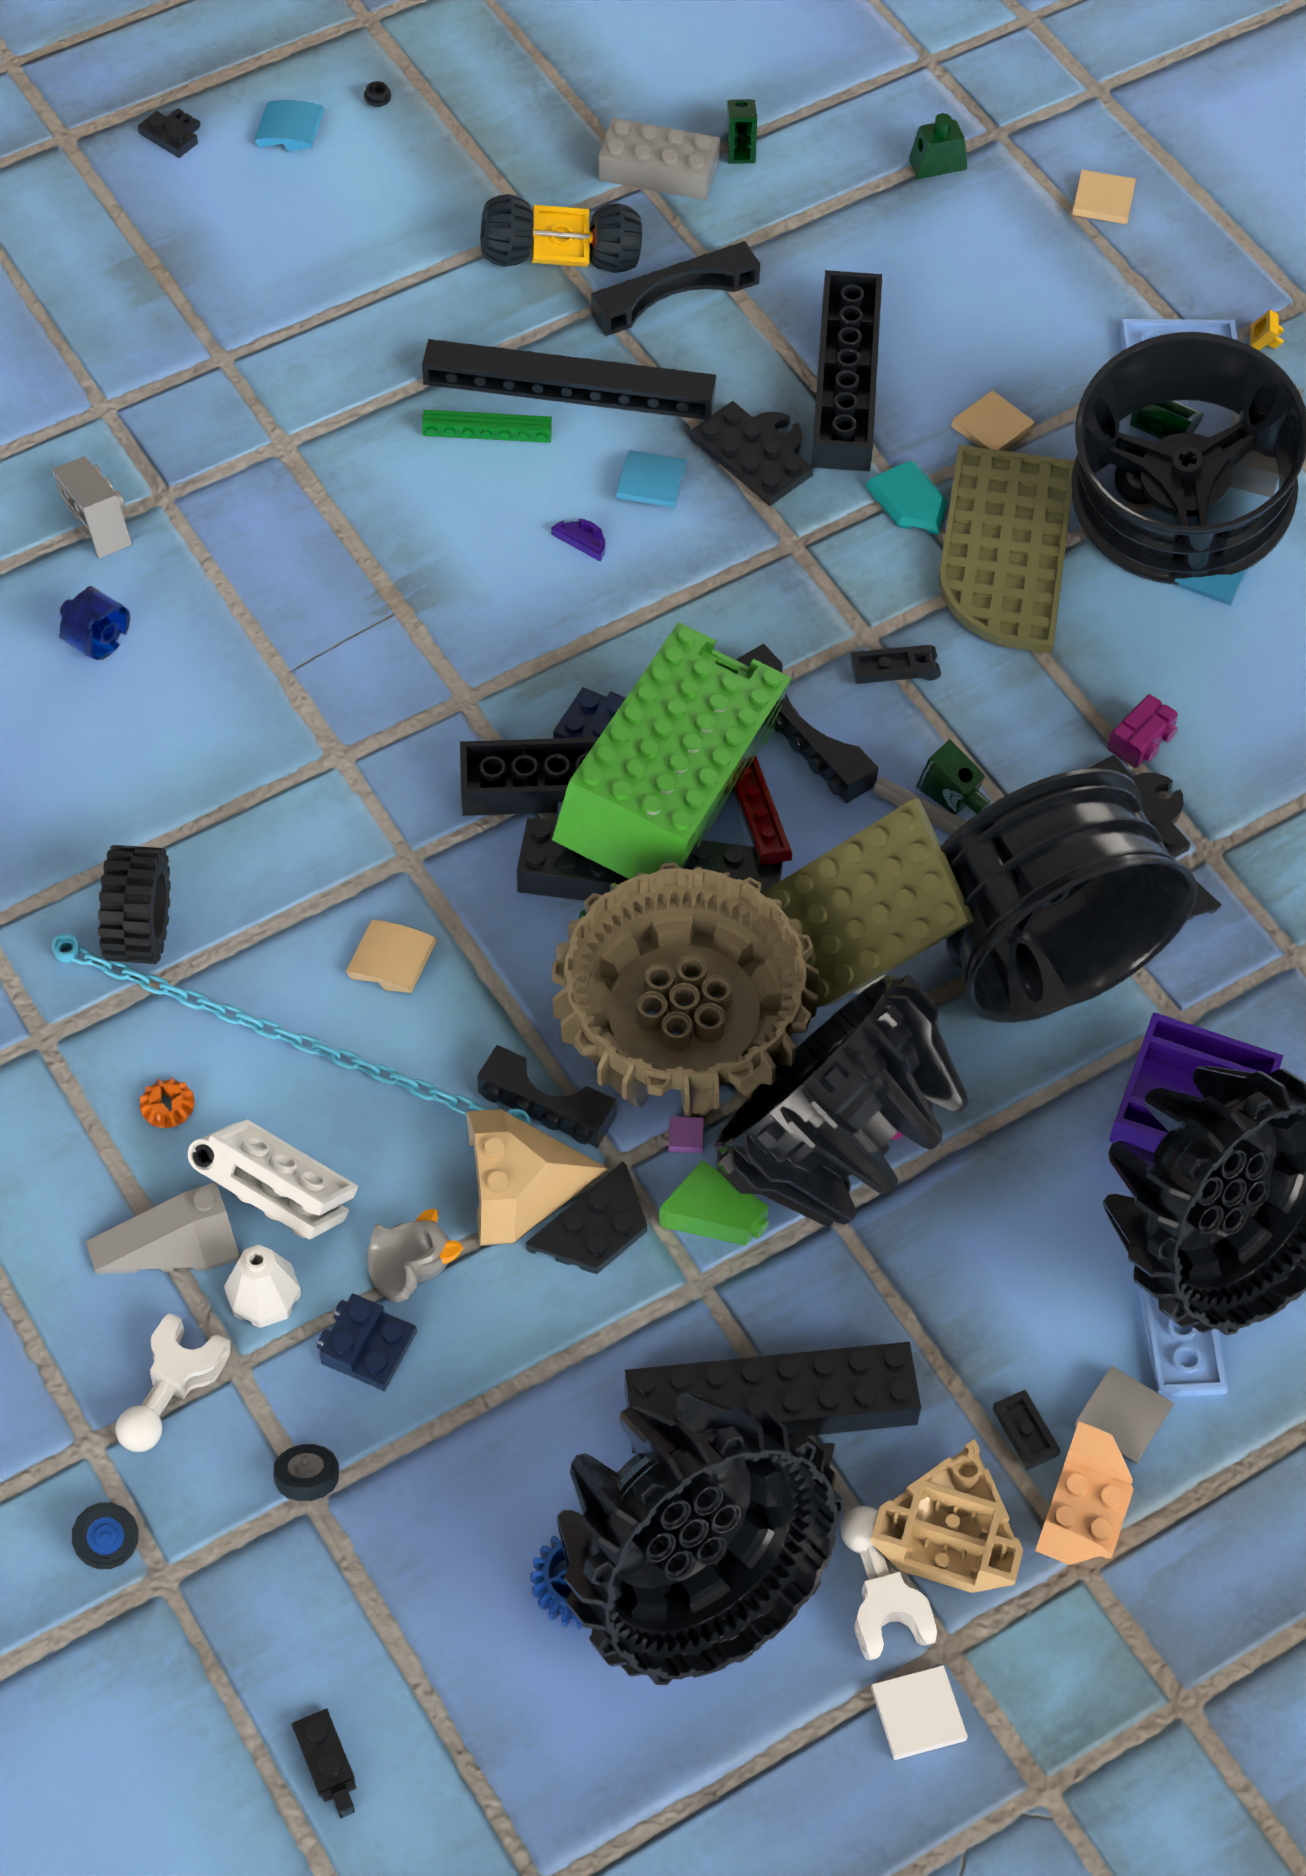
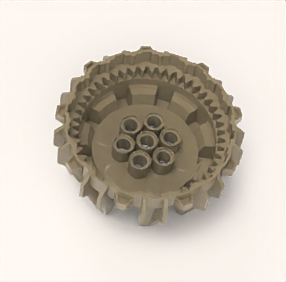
M675 862L664 863L655 873L644 874L639 872L636 873V877L619 885L616 883L610 884L609 893L606 892L603 895L593 893L584 901L585 917L582 916L579 919L570 920L568 923L569 941L558 943L556 947L557 960L553 962L552 982L565 987L552 997L553 1016L556 1019L562 1020L560 1022L562 1042L574 1045L582 1056L586 1055L597 1066V1084L600 1086L609 1084L623 1099L639 1108L645 1104L650 1094L662 1097L669 1089L680 1090L685 1117L705 1116L712 1108L719 1109V1085L733 1083L738 1092L747 1097L760 1084L772 1085L775 1082L776 1068L779 1065L792 1066L794 1064L796 1046L789 1035L791 1036L792 1033H805L811 1018L816 1016L818 995L813 992L817 991L818 969L806 963V960L813 955V945L810 937L799 934L800 922L797 919H789L782 911V902L779 899L766 898L761 894L760 882L751 877L743 881L740 879L736 880L730 878V872H724L723 874L712 870H705L699 866L694 868V870L679 868ZM694 974L697 977L689 978L686 975ZM655 983H664L665 985H664V986H656V985H654V984H655ZM713 994H719V995H722V997H720V998H715V997H712L711 995H713ZM684 1002V1003H688V1004H690V1005H689V1006H680V1005H678V1004ZM655 1011L657 1014L649 1015L646 1012ZM704 1023H713V1024H715V1026L709 1027V1026H705V1025H703V1024H704ZM679 1031V1032H682L683 1034H681V1035H673V1034H671V1032Z

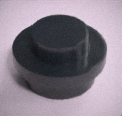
M374 81L367 85L364 99L371 106L381 107L390 102L391 91L384 82Z

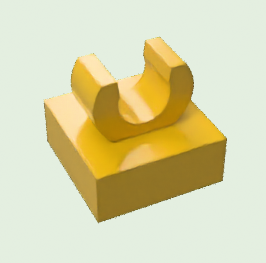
M1269 309L1251 324L1250 346L1260 351L1267 344L1271 348L1276 349L1284 343V340L1278 337L1284 332V329L1279 325V314Z

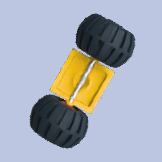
M512 194L498 195L489 199L483 209L480 234L481 251L488 261L502 267L514 266L524 262L530 254L531 246L532 263L588 267L590 253L591 263L596 268L613 273L626 272L636 267L639 261L642 245V222L638 212L631 207L620 203L604 205L594 212L589 230V209L533 205V208H531V205L521 197Z

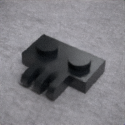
M177 108L167 117L155 111L138 125V131L140 135L180 158L198 144L197 135L194 132L199 129L201 123L196 118H192L191 115Z

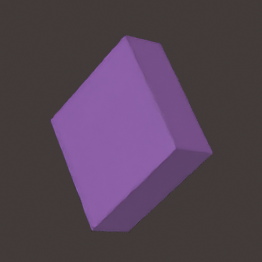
M670 1116L668 1152L703 1153L704 1118Z

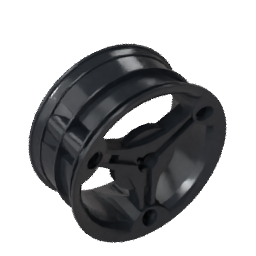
M1178 332L1160 335L1136 343L1114 356L1090 381L1081 398L1076 415L1075 441L1078 454L1072 471V501L1076 516L1084 533L1092 544L1114 564L1139 577L1166 584L1179 585L1175 582V579L1232 575L1257 564L1283 538L1290 526L1297 504L1298 475L1306 457V408L1293 381L1275 361L1261 351L1236 339L1211 333ZM1189 400L1206 402L1224 407L1240 415L1239 423L1211 437L1194 433H1178L1164 437L1157 442H1152L1119 432V422L1129 414L1144 407L1168 401ZM1242 439L1241 441H1239V442L1236 443L1235 445L1231 446L1232 444H1234V443L1237 442L1238 440ZM1253 450L1264 456L1276 458L1279 470V489L1268 501L1257 509L1234 520L1207 525V512L1218 506L1228 493L1232 478V466ZM1108 464H1112L1140 478L1143 493L1149 502L1157 509L1173 515L1177 525L1149 519L1127 508L1103 487L1094 473L1099 472ZM1196 516L1197 526H1189L1187 517Z
M1089 768L1073 770L1026 785L997 800L976 814L956 830L940 847L965 898L964 905L969 907L974 919L973 923L946 938L947 953L955 965L963 969L967 999L972 1009L981 1017L996 1022L1014 1023L1040 1019L1066 1007L1095 998L1115 987L1150 962L1172 941L1189 918L1197 898V883L1193 874L1185 865L1177 862L1170 856L1164 846L1160 833L1149 823L1144 815L1142 797L1138 787L1127 775L1111 769Z

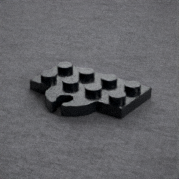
M732 401L690 430V439L769 506L813 476V467L797 454L802 444V431L799 423L793 424L792 430L788 433L777 431V429L785 428L790 424V416L787 414L765 412L752 417L737 403Z
M1115 755L1090 767L1119 771L1132 779L1140 791L1144 815L1149 823L1160 833L1164 846L1170 856L1175 859L1189 851L1191 843L1174 825L1178 821L1184 805L1181 789L1176 790L1170 799H1161L1156 795L1157 792L1168 791L1172 787V779L1158 773H1142L1132 776Z

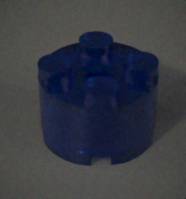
M88 586L73 600L68 599L62 604L60 608L62 619L59 638L86 656L95 660H103L119 647L120 644L116 641L120 634L126 635L130 625V612L122 604L93 586Z

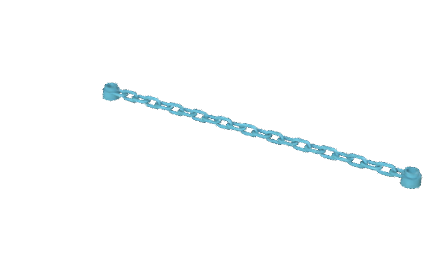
M62 933L52 941L54 956L63 963L90 964L102 969L106 975L119 980L128 979L140 984L144 990L158 995L166 994L178 999L185 1006L197 1010L204 1009L231 1024L245 1025L254 1029L257 1034L269 1039H281L291 1043L297 1050L311 1055L319 1054L331 1059L334 1064L349 1070H360L370 1074L371 1078L384 1084H396L408 1089L411 1094L425 1100L439 1101L448 1105L451 1110L466 1115L467 1110L456 1106L458 1100L469 1103V1111L490 1110L479 1106L476 1101L459 1094L451 1095L441 1091L432 1083L421 1079L412 1080L400 1075L397 1070L383 1064L374 1065L360 1059L357 1054L344 1049L335 1050L323 1045L320 1040L302 1033L295 1034L285 1030L280 1024L268 1019H257L249 1016L240 1008L229 1004L220 1005L208 1000L205 995L191 989L182 990L170 985L167 980L152 974L144 975L134 971L129 965L122 962L105 961V959L94 955L91 950L79 946L78 940L73 934ZM66 949H71L69 952L62 953ZM80 952L85 953V960L77 958ZM111 964L124 968L122 969V975L112 972ZM149 979L161 983L159 985L160 990L148 986L150 984ZM187 994L198 997L197 1004L186 1001L188 998ZM225 1009L236 1012V1020L224 1016L226 1013ZM263 1023L275 1028L273 1031L274 1035L262 1030L264 1028ZM302 1039L313 1042L312 1049L301 1046ZM340 1054L353 1058L351 1059V1065L339 1061L341 1058ZM379 1069L392 1073L389 1077L390 1080L378 1076L380 1073ZM418 1084L430 1088L429 1095L416 1091L419 1088ZM511 1109L507 1111V1113L530 1125L529 1115L524 1110Z

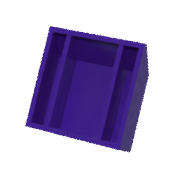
M1153 1012L1114 1121L1109 1141L1115 1143L1121 1140L1154 1153L1168 1131L1145 1106V1096L1152 1089L1164 1088L1204 1098L1193 1082L1192 1074L1196 1067L1213 1066L1248 1072L1263 1071L1266 1074H1270L1280 1068L1284 1055Z

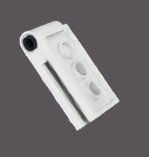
M248 1119L239 1123H233L191 1143L188 1149V1159L195 1170L236 1194V1197L242 1202L252 1204L264 1211L268 1218L280 1221L292 1228L296 1235L303 1238L312 1239L344 1222L349 1209L341 1204L354 1198L358 1189V1185Z

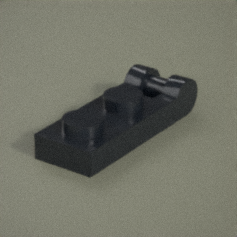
M933 645L851 652V664L856 684L924 678L925 680L932 681L941 676L940 665L935 661L937 659L936 648Z

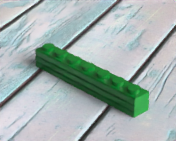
M423 410L422 434L423 436L551 443L552 417Z

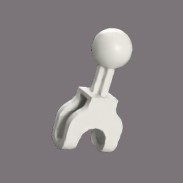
M171 1313L167 1314L151 1336L154 1363L150 1369L153 1387L142 1405L127 1408L119 1416L115 1431L120 1444L132 1452H144L153 1448L162 1435V1421L159 1416L171 1397L175 1395L184 1400L190 1390L204 1387L214 1382L230 1356L231 1343L229 1339L220 1335H213L203 1347L194 1350L185 1349L179 1345L184 1336L182 1318Z
M857 1506L849 1510L843 1517L840 1533L846 1546L852 1551L860 1553L868 1580L864 1581L861 1591L864 1602L859 1608L854 1625L855 1634L865 1659L873 1660L881 1656L884 1646L881 1628L889 1622H901L908 1626L916 1643L925 1646L935 1643L937 1629L927 1597L918 1590L908 1587L904 1583L900 1572L889 1574L884 1555L870 1542L878 1510L870 1506Z

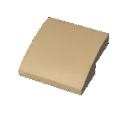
M372 919L346 973L352 980L379 982L383 990L412 993L437 940L434 936L414 928Z

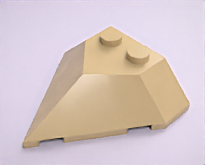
M502 1109L467 1111L466 1113L469 1145L474 1146L480 1201L476 1212L480 1246L514 1244L538 1223L544 1221L583 1191L586 1186L609 1170V1168Z
M975 1439L966 1444L964 1450L952 1458L948 1457L910 1484L906 1491L892 1501L889 1499L879 1507L870 1542L900 1571L970 1593L1015 1585L1023 1554L1021 1543L1018 1538L1015 1539L1008 1523L1010 1518L988 1469H985L979 1456L980 1449Z

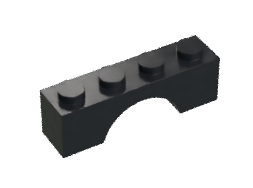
M496 1045L477 1075L478 1093L488 1101L493 1103L500 1102L511 1107V1109L524 1110L530 1117L541 1121L548 1129L565 1132L581 1144H590L598 1148L617 1116V1099L588 1086L567 1096H552L539 1091L533 1086L527 1076V1058L499 1045Z

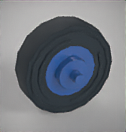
M113 1502L97 1503L87 1507L77 1517L72 1528V1545L76 1555L86 1565L96 1569H113L124 1564L133 1555L138 1544L139 1529L134 1516L125 1507Z

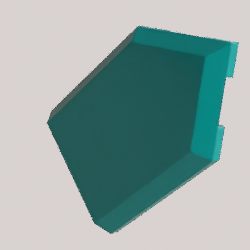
M909 460L870 478L866 483L865 487L898 527L910 529V526L926 529L928 530L927 533L940 534L948 500L915 461Z

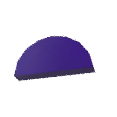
M578 519V522L570 521L564 523V521H560L551 528V535L601 562L605 555V539L601 528L585 519Z

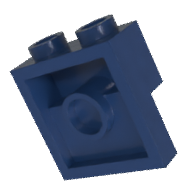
M582 687L554 729L553 738L600 737L626 697L612 691L606 697Z
M352 1293L348 1301L342 1299L338 1303L333 1317L337 1321L332 1330L325 1329L320 1335L317 1349H320L321 1364L385 1391L414 1339L417 1327L385 1313L384 1306Z

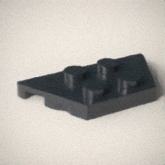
M622 1161L525 1243L526 1250L533 1254L539 1251L554 1256L557 1262L566 1265H577L581 1270L594 1274L602 1271L647 1232V1223L627 1165Z

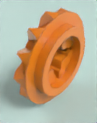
M173 1077L165 1081L157 1079L156 1083L152 1086H146L143 1096L140 1097L142 1116L148 1123L160 1128H171L182 1124L190 1117L195 1105L193 1091L188 1088L185 1081L181 1083ZM163 1094L168 1095L169 1099H173L171 1100L172 1111H169L168 1107H165L164 1103H162Z

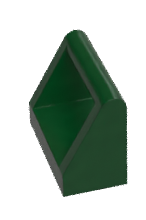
M1177 401L1161 402L1133 412L1130 425L1162 439L1178 433H1193L1200 424L1204 413Z

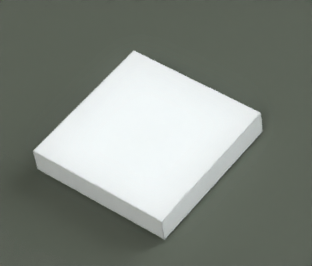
M944 1665L872 1684L871 1691L894 1760L967 1740L968 1736Z

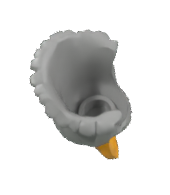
M435 1208L422 1212L415 1222L398 1224L391 1229H386L381 1224L374 1226L373 1233L371 1234V1244L368 1246L367 1252L368 1272L375 1289L378 1290L382 1298L385 1297L387 1300L397 1303L407 1300L409 1294L414 1293V1290H416L417 1283L438 1276L447 1264L462 1252L463 1246L461 1243L449 1240L448 1236L437 1224L438 1211Z

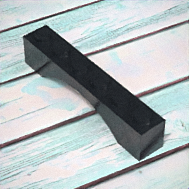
M746 241L593 292L591 293V314L605 336L631 328L637 318L647 308L673 294L700 289L736 292L759 284L760 262Z
M764 643L735 659L749 667L752 660L755 659L782 673L783 663ZM787 694L785 695L774 729L777 732H781L788 739L791 748L808 761L810 769L827 782L830 791L834 795H839L847 804L872 789L877 781L879 767L859 746L843 743L813 728L798 714Z

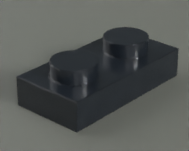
M1026 1390L994 1403L992 1410L1027 1470L1059 1456L1060 1448Z

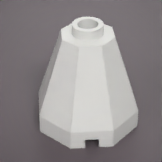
M261 1245L244 1249L224 1285L233 1316L242 1321V1318L249 1320L252 1325L259 1328L288 1319L293 1310L292 1306L301 1296V1289L292 1264L273 1250Z

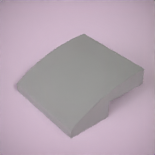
M1111 1366L1082 1410L1074 1426L1077 1427L1078 1421L1111 1434L1121 1454L1138 1464L1154 1435L1157 1434L1174 1406V1403Z

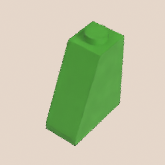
M701 1160L660 1207L659 1224L664 1228L746 1246L753 1237L758 1239L767 1229L769 1221H767L768 1205L752 1194H740L718 1170Z

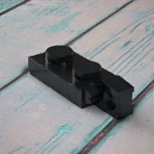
M326 1708L291 1723L319 1797L322 1796L324 1802L333 1799L340 1818L355 1813L354 1805L349 1795L350 1791L357 1789L355 1777L328 1709Z

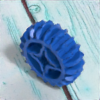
M553 1535L550 1539L552 1548L542 1545L540 1548L542 1558H534L533 1568L536 1571L530 1573V1581L536 1585L532 1587V1594L534 1597H541L538 1601V1607L541 1610L550 1608L548 1618L553 1620L562 1615L561 1625L564 1627L569 1624L570 1619L576 1620V1628L580 1630L583 1625L567 1607V1599L562 1597L563 1595H569L571 1592V1588L564 1581L567 1569L558 1572L557 1577L550 1578L555 1567L565 1559L561 1540Z

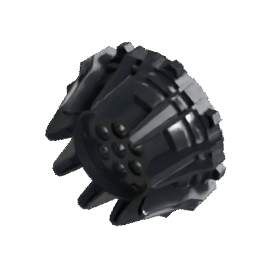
M909 974L903 978L886 976L851 999L796 1048L795 1062L792 1066L779 1065L776 1068L775 1082L772 1085L760 1084L730 1118L714 1144L717 1149V1170L740 1194H761L827 1227L833 1225V1222L846 1225L855 1217V1206L849 1195L851 1190L849 1175L852 1174L879 1193L888 1194L896 1187L898 1179L883 1156L890 1148L887 1142L899 1132L923 1148L931 1150L943 1140L942 1128L933 1114L932 1102L953 1112L964 1110L969 1103L967 1093L939 1033L938 1010L934 1006V1001Z
M1213 1066L1196 1067L1192 1074L1193 1082L1204 1098L1164 1088L1152 1089L1145 1096V1106L1168 1131L1154 1153L1121 1140L1111 1144L1109 1149L1110 1163L1134 1197L1120 1194L1107 1195L1103 1200L1106 1214L1128 1253L1129 1261L1134 1264V1282L1158 1299L1159 1310L1181 1327L1193 1326L1202 1333L1218 1329L1224 1335L1236 1334L1239 1328L1250 1326L1254 1322H1261L1286 1308V1305L1291 1301L1297 1300L1306 1291V1082L1284 1068L1266 1074L1263 1071L1248 1072Z
M683 1393L677 1399L676 1406L681 1422L674 1423L640 1406H630L621 1411L619 1421L637 1454L618 1473L586 1453L576 1455L572 1461L570 1474L583 1515L573 1510H563L557 1515L559 1535L567 1564L564 1581L571 1588L566 1602L567 1607L585 1628L592 1629L589 1640L608 1665L612 1667L621 1665L631 1677L648 1675L655 1685H668L673 1679H683L690 1676L695 1678L722 1670L734 1662L741 1663L752 1656L755 1651L759 1650L760 1646L769 1639L772 1640L798 1614V1610L809 1600L811 1595L815 1594L822 1583L820 1577L824 1569L827 1568L833 1552L838 1516L844 1511V1499L834 1490L836 1474L825 1463V1453L805 1433L788 1434L787 1428L768 1409L748 1413L740 1406L734 1408L702 1396Z

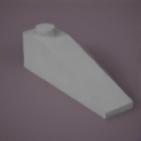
M216 1182L183 1192L85 1241L95 1274L138 1273L141 1269H161L162 1272H173L174 1268H194L195 1271H207L238 1261L240 1258L228 1215Z

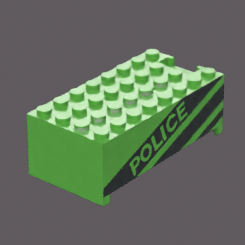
M678 622L570 779L552 840L628 879L636 877V873L639 872L644 874L655 873L664 863L675 862L679 868L685 869L763 744H766L769 740L792 677L755 659L752 660L749 667L714 650L716 640Z

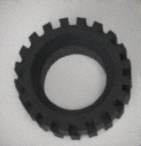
M112 845L110 850H108L107 860H105L103 866L104 875L101 876L102 889L99 892L100 910H98V920H100L98 934L101 936L99 944L105 961L158 964V961H160L161 953L164 951V940H166L167 936L166 927L169 923L168 908L170 907L169 891L171 890L169 859L164 848Z

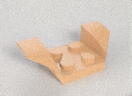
M1078 1421L1035 1550L1036 1552L1067 1565L1083 1562L1098 1556L1112 1558L1134 1488L1131 1485L1133 1479L1111 1434Z

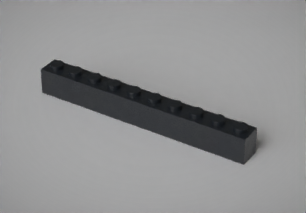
M428 339L422 362L423 385L706 420L712 415L716 392L715 374Z

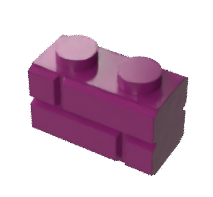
M1151 694L1147 695L1110 733L1108 750L1119 758L1122 757L1125 762L1134 768H1138L1144 760L1150 762L1158 753L1159 745L1163 741L1166 743L1170 742L1178 730V727L1175 726L1178 717L1177 711L1166 704L1163 705L1162 701Z

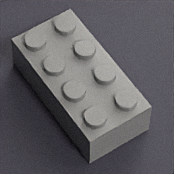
M612 118L599 154V181L707 200L719 163L720 137Z

